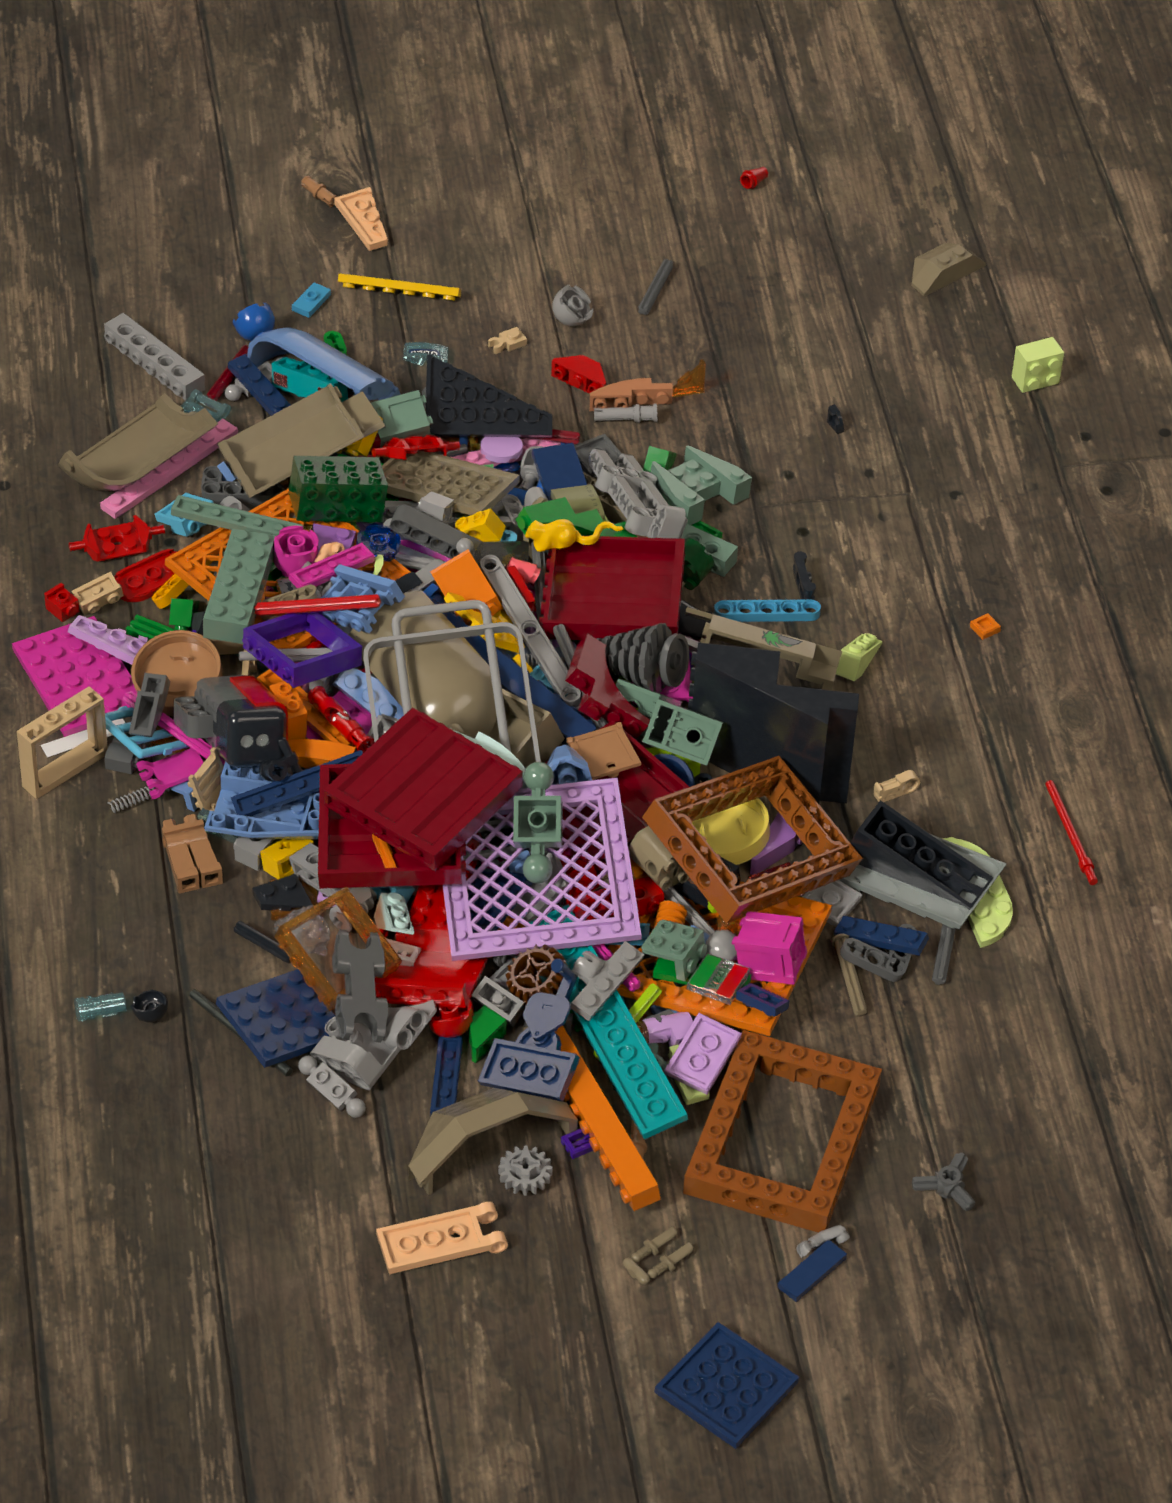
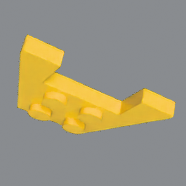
M450 592L444 597L447 603L466 601L463 596ZM472 609L456 611L461 617L470 619L473 622L471 626L483 625L482 613ZM504 609L493 616L491 615L492 623L508 622L513 624ZM505 632L494 633L496 647L519 653L518 642L514 635ZM480 635L486 641L485 635Z

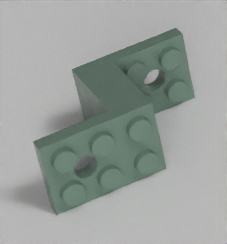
M618 678L616 687L628 702L634 701L637 703L638 711L650 719L648 727L641 734V736H644V743L707 766L723 722L681 707L682 701ZM697 730L700 734V739L697 742H690L687 739L688 731Z

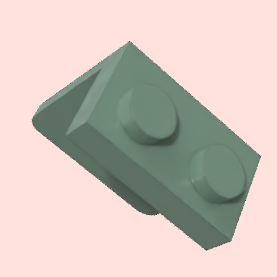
M660 920L641 947L642 952L645 954L674 961L676 979L686 981L689 975L695 971L697 963L701 958L705 957L707 952L704 930L667 920Z

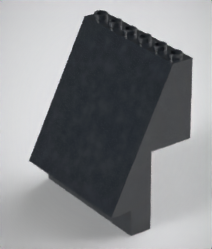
M698 643L697 652H692L691 665H695V667H691L690 681H694V683H690L689 697H693V699H689L688 709L723 722L708 762L731 773L780 756L818 804L820 801L847 804L859 694L777 685L780 651ZM690 730L687 733V739L690 742H697L700 739V734L697 730Z

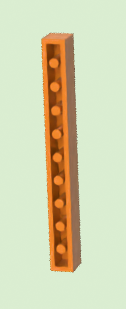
M562 1025L556 1032L561 1041L560 1051L574 1053L580 1057L564 1101H569L570 1109L576 1118H579V1125L583 1134L589 1135V1142L593 1151L599 1152V1159L603 1168L610 1170L611 1173L609 1175L613 1185L620 1187V1195L625 1204L629 1203L633 1211H636L661 1200L656 1180Z

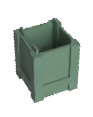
M419 390L371 402L378 415L383 418L382 421L385 427L378 430L381 440L380 448H383L385 442L389 441L392 437L402 439L410 436L425 437L430 434V425L433 424L431 416H426L423 404L427 402L425 395L420 396Z

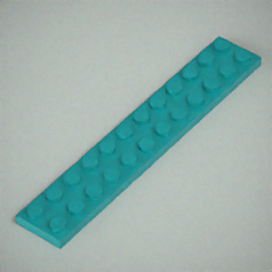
M569 904L561 908L567 910L569 908ZM554 910L547 917L556 922L562 914ZM566 917L561 923L573 921ZM534 919V920H532V921H530V922H528V923L533 924L536 919ZM542 920L538 926L550 924ZM592 945L557 949L564 956L571 970L574 968L576 960L580 956L584 957L582 953L585 951H590L598 957ZM577 976L569 999L570 1004L586 987V983ZM617 990L590 1021L572 1010L644 1140L688 1120L685 1109Z

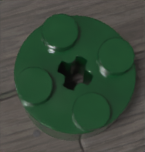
M685 538L683 582L688 590H693L714 567L712 555L708 556L704 552L706 548L691 538Z

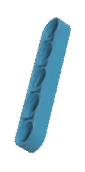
M811 599L718 601L714 606V614L738 622L815 621L820 617L821 610L820 603ZM768 608L771 609L773 612L765 613L762 610ZM791 608L794 612L787 613L784 609ZM807 608H813V609H815L816 611L813 612V613H810V612H807L805 609H807ZM727 609L729 612L720 613L718 610ZM749 609L751 612L743 613L740 610Z

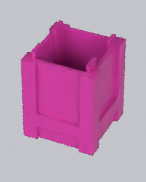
M747 911L745 918L742 917L740 921L742 928L737 937L734 936L731 942L735 945L738 959L737 965L748 968L746 973L751 974V980L794 985L802 962L807 955L803 932V918Z

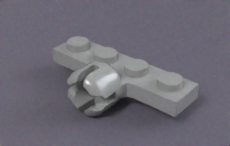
M626 941L607 961L600 959L590 951H585L582 953L584 957L580 956L574 964L573 973L586 983V987L573 1000L571 1009L588 1021L592 1019L643 960L644 954Z

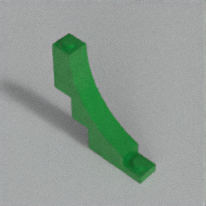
M566 497L523 507L516 518L518 527L524 535L530 524L535 520L548 524L555 520L567 519L573 523L576 530L582 536L593 535L595 528L601 522H604L597 509L575 514ZM626 521L614 524L615 526H622L623 530L615 531L611 528H605L600 536L637 537L624 528Z

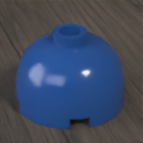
M258 303L246 307L237 314L239 318L236 321L233 319V325L241 337L248 341H253L260 334L273 330L275 317L269 304L263 303L264 306L259 307Z

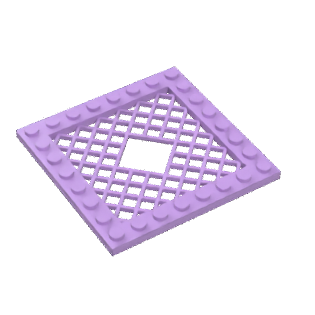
M618 778L551 785L546 790V796L562 797L563 808L571 813L565 821H562V830L566 827L574 832V834L568 840L562 837L564 845L558 851L553 848H545V850L567 864L540 893L504 871L525 848H516L517 850L510 857L502 850L508 844L515 847L512 840L513 832L508 837L499 832L506 824L513 828L514 823L510 819L514 816V796H531V789L521 788L493 815L502 821L496 828L485 822L466 841L467 844L474 838L481 843L475 850L466 846V852L471 854L466 859V870L473 875L466 881V876L463 874L462 884L443 885L452 961L519 954V951L524 953L527 948L533 949L535 944L539 948L546 944L550 948L563 949L641 940V929ZM585 806L594 810L589 818L579 813ZM598 814L600 819V825L593 822L594 818ZM575 816L584 821L579 829L569 824ZM588 825L598 830L592 837L582 832ZM482 827L491 832L485 840L476 834ZM601 833L603 845L596 841ZM495 835L504 840L498 848L489 843ZM578 836L587 841L582 848L572 843ZM591 844L600 849L594 857L585 852ZM485 846L494 851L488 859L478 854ZM568 847L577 852L571 860L562 855ZM604 853L606 865L598 860ZM497 855L507 860L501 867L492 863ZM581 855L590 860L584 868L575 863ZM474 858L483 862L477 870L468 865ZM594 864L603 869L597 877L588 871ZM487 866L497 871L490 879L481 874ZM571 866L580 872L574 879L564 874ZM606 873H608L609 884L601 880ZM500 875L509 879L504 887L494 882ZM584 875L593 880L587 888L578 883ZM477 877L486 882L480 890L471 885ZM560 878L570 883L564 890L554 885ZM513 883L523 888L516 896L507 891ZM597 883L606 889L601 896L591 891ZM490 885L499 891L493 898L484 894ZM573 886L582 891L577 899L567 894ZM467 888L475 893L470 900H468ZM550 889L559 894L553 902L544 897ZM526 892L536 897L530 904L520 899ZM609 893H611L612 904L604 900ZM503 894L512 899L506 907L497 902ZM586 895L596 900L590 908L581 903ZM479 897L489 902L482 910L473 905ZM563 897L572 902L567 910L557 905ZM539 900L549 905L543 913L533 908ZM516 903L525 908L519 916L510 911ZM600 903L609 908L604 916L594 911ZM492 906L501 910V913L496 918L486 913ZM576 906L586 911L580 919L570 914ZM470 909L478 913V915L472 921L470 916ZM552 909L562 914L556 922L547 917ZM529 911L538 916L533 924L523 919ZM612 913H614V917L608 918ZM505 914L515 919L509 927L499 922ZM589 915L596 918L594 920H585ZM482 917L491 922L485 930L476 925ZM566 917L573 921L561 923ZM542 920L550 924L538 926ZM518 923L525 926L524 928H515ZM495 925L502 929L498 931H491ZM472 928L479 933H473Z

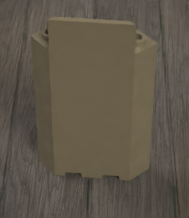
M330 383L321 390L244 431L219 442L217 445L222 455L233 470L240 485L243 486L248 498L250 499L291 477L293 456H331L385 427L382 419L362 391L341 403L340 398L342 395L338 387H333Z

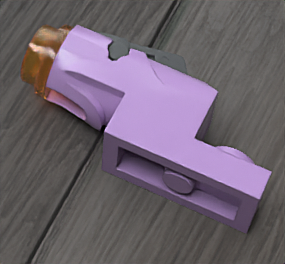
M667 1009L646 1017L642 1021H638L637 1026L647 1044L668 1041L669 1046L680 1045L693 1020L689 1012L674 1013Z

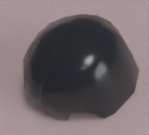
M152 989L134 996L133 1004H130L134 1015L140 1021L151 1023L157 1022L165 1015L168 1008V1000L162 992Z

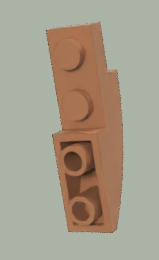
M651 378L631 379L609 384L590 393L589 410L594 411V408H628L636 404H672L673 384L652 383Z

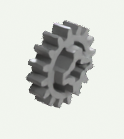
M527 1145L524 1146L523 1150L515 1147L514 1153L507 1151L506 1158L501 1157L500 1182H505L506 1189L513 1187L514 1194L519 1190L525 1196L527 1191L530 1190L533 1194H536V1188L544 1190L545 1183H550V1176H552L550 1158L545 1159V1152L538 1154L537 1147H534L532 1151L528 1150Z

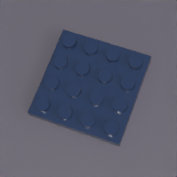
M299 969L219 996L216 999L218 1008L264 1068L312 1051L323 1036L329 1037L325 1031V1025L331 1018L335 1017L334 1013Z
M717 1322L655 1386L654 1393L736 1449L798 1384L799 1376Z

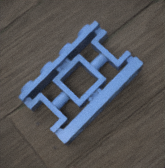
M339 564L334 569L337 577L332 576L330 579L333 586L321 598L378 594L381 599L380 607L323 611L319 613L332 623L353 628L358 632L370 633L373 630L370 623L375 624L377 622L373 615L384 604L392 606L394 601L400 603L405 596L394 580Z

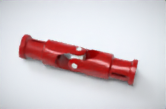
M316 686L310 690L307 695L308 701L318 707L319 713L349 743H353L357 751L362 750L364 753L375 743L374 738L368 736L364 732V728L356 720H353L350 714L333 697H329L326 694L323 686Z

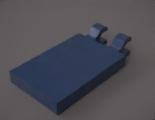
M573 443L532 449L531 454L548 501L552 500L551 489L587 485Z

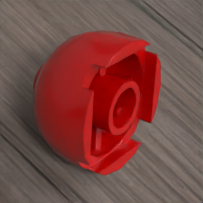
M469 999L466 1008L436 1006L437 1012L430 1019L428 1025L440 1037L454 1038L462 1035L469 1029L473 1021L471 1000Z

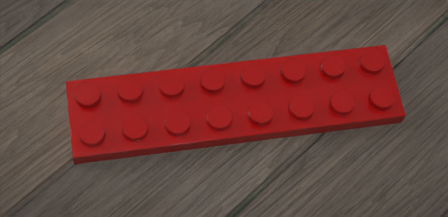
M472 838L466 846L475 850L481 843ZM478 860L471 861L468 865L475 869ZM466 870L465 874L466 881L473 875L468 870ZM443 885L419 886L409 913L414 934L405 933L406 937H449Z

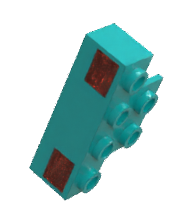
M284 357L272 362V384L284 392H291L298 397L306 398L331 383L333 387H338L342 395L340 398L341 403L348 399V387L305 361L300 362Z

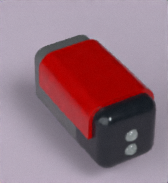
M247 675L203 678L197 682L194 696L174 699V723L186 736L190 738H204L212 747L216 748L218 754L230 766L235 768L260 766L265 760H279L284 756L277 741L285 737L288 742V711L284 704L257 678Z

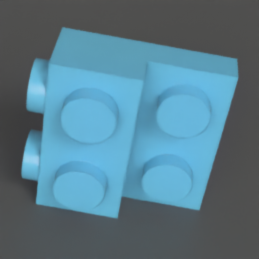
M185 493L182 495L185 497L213 503L212 500L205 499L192 494ZM175 500L155 513L157 522L170 525L173 533L185 537L197 533L200 527L207 525L172 516L171 507Z

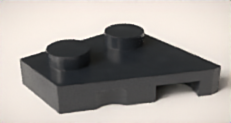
M296 874L252 888L253 895L261 910L273 911L278 909L281 911H291V908H305V912L313 911V904Z

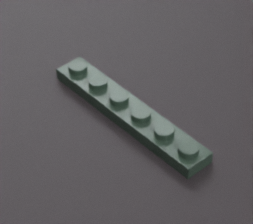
M181 495L177 496L171 507L172 516L230 530L233 528L276 535V537L282 528L295 525L303 526Z

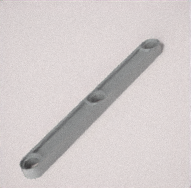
M495 555L484 556L480 561L482 573L510 620L520 630L523 641L550 685L567 705L577 707L581 702V692L565 681L568 669L499 558ZM490 562L496 564V567L491 570L486 569L484 566ZM527 627H534L536 632L527 634L524 630ZM575 693L577 697L574 700H567L565 695Z

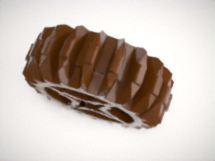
M535 944L533 949L527 948L524 953L519 951V957L512 958L514 964L507 966L509 972L505 974L508 980L506 984L510 993L522 1000L526 1005L529 998L536 993L542 992L556 995L563 976L552 971L551 963L555 959H561L568 966L564 956L556 948H550L546 944L541 948Z

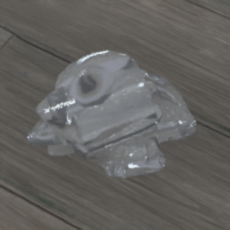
M313 905L293 910L288 916L275 922V931L291 941L297 950L305 954L327 955L330 930L324 918L317 914V910Z

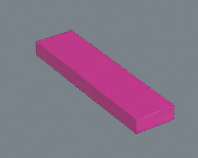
M360 543L290 573L289 580L297 589L307 585H314L316 587L330 581L332 576L337 577L334 569L339 564L358 569L374 562L375 555L363 543Z

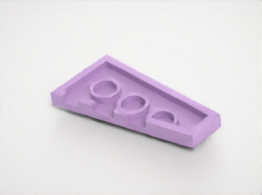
M80 615L70 624L68 633L76 638L84 640L131 665L137 652L148 640V638L140 635L138 638L126 635V631L119 628L108 629L106 624Z

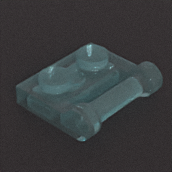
M194 389L190 397L180 405L184 408V413L191 411L199 412L205 408L197 404L198 402L215 409L218 412L215 413L206 408L216 422L225 419L231 411L230 405L226 403L221 404L203 395L197 389Z

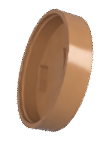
M176 630L155 636L140 648L132 663L131 677L136 693H138V691H141L145 673L167 675L171 683L163 713L167 716H174V699L194 696L197 682L203 678L222 677L223 666L219 653L210 640L203 638L202 635L195 632Z

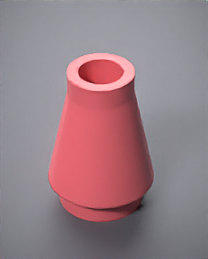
M513 557L507 567L515 565L518 572L523 575L526 584H534L541 571L537 564Z

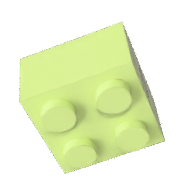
M1054 337L1016 346L1012 379L1022 393L1060 382L1064 352Z

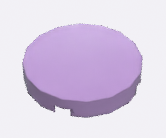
M484 437L481 441V453L489 461L508 463L510 459L515 458L516 460L522 455L523 442L519 437Z

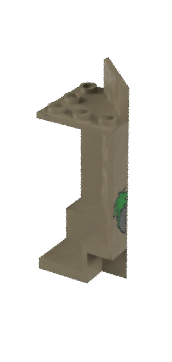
M686 608L685 615L708 621L705 623L700 643L709 644L710 639L713 638L744 648L780 651V658L799 663L796 678L820 684L821 690L831 691L842 651L693 608Z

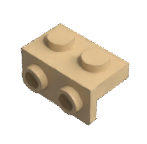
M111 572L72 590V594L79 599V607L84 615L95 613L102 606L108 603H115L123 596L122 588L116 582Z

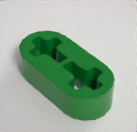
M329 331L324 334L323 339L326 344L347 355V348L339 332Z

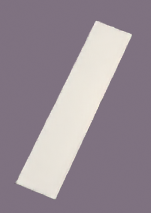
M123 718L112 721L115 725L125 723ZM106 729L107 737L112 736V734ZM87 730L43 744L41 747L46 756L50 757L71 750L88 740Z

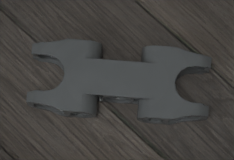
M340 929L336 935L332 956L333 972L345 975L346 995L338 994L335 1003V1016L342 1040H350L354 1030V1023H362L370 1029L372 1040L381 1043L385 1036L388 1002L386 998H378L375 994L374 977L381 978L385 969L384 950L378 933L371 932L367 938L366 949H359L351 944L347 930Z

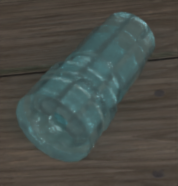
M123 992L98 995V997L90 995L86 996V999L84 997L74 999L75 1012L79 1022L86 1021L88 1018L90 1020L95 1019V1016L100 1015L102 1018L115 1016L117 1012L126 1011V1001Z

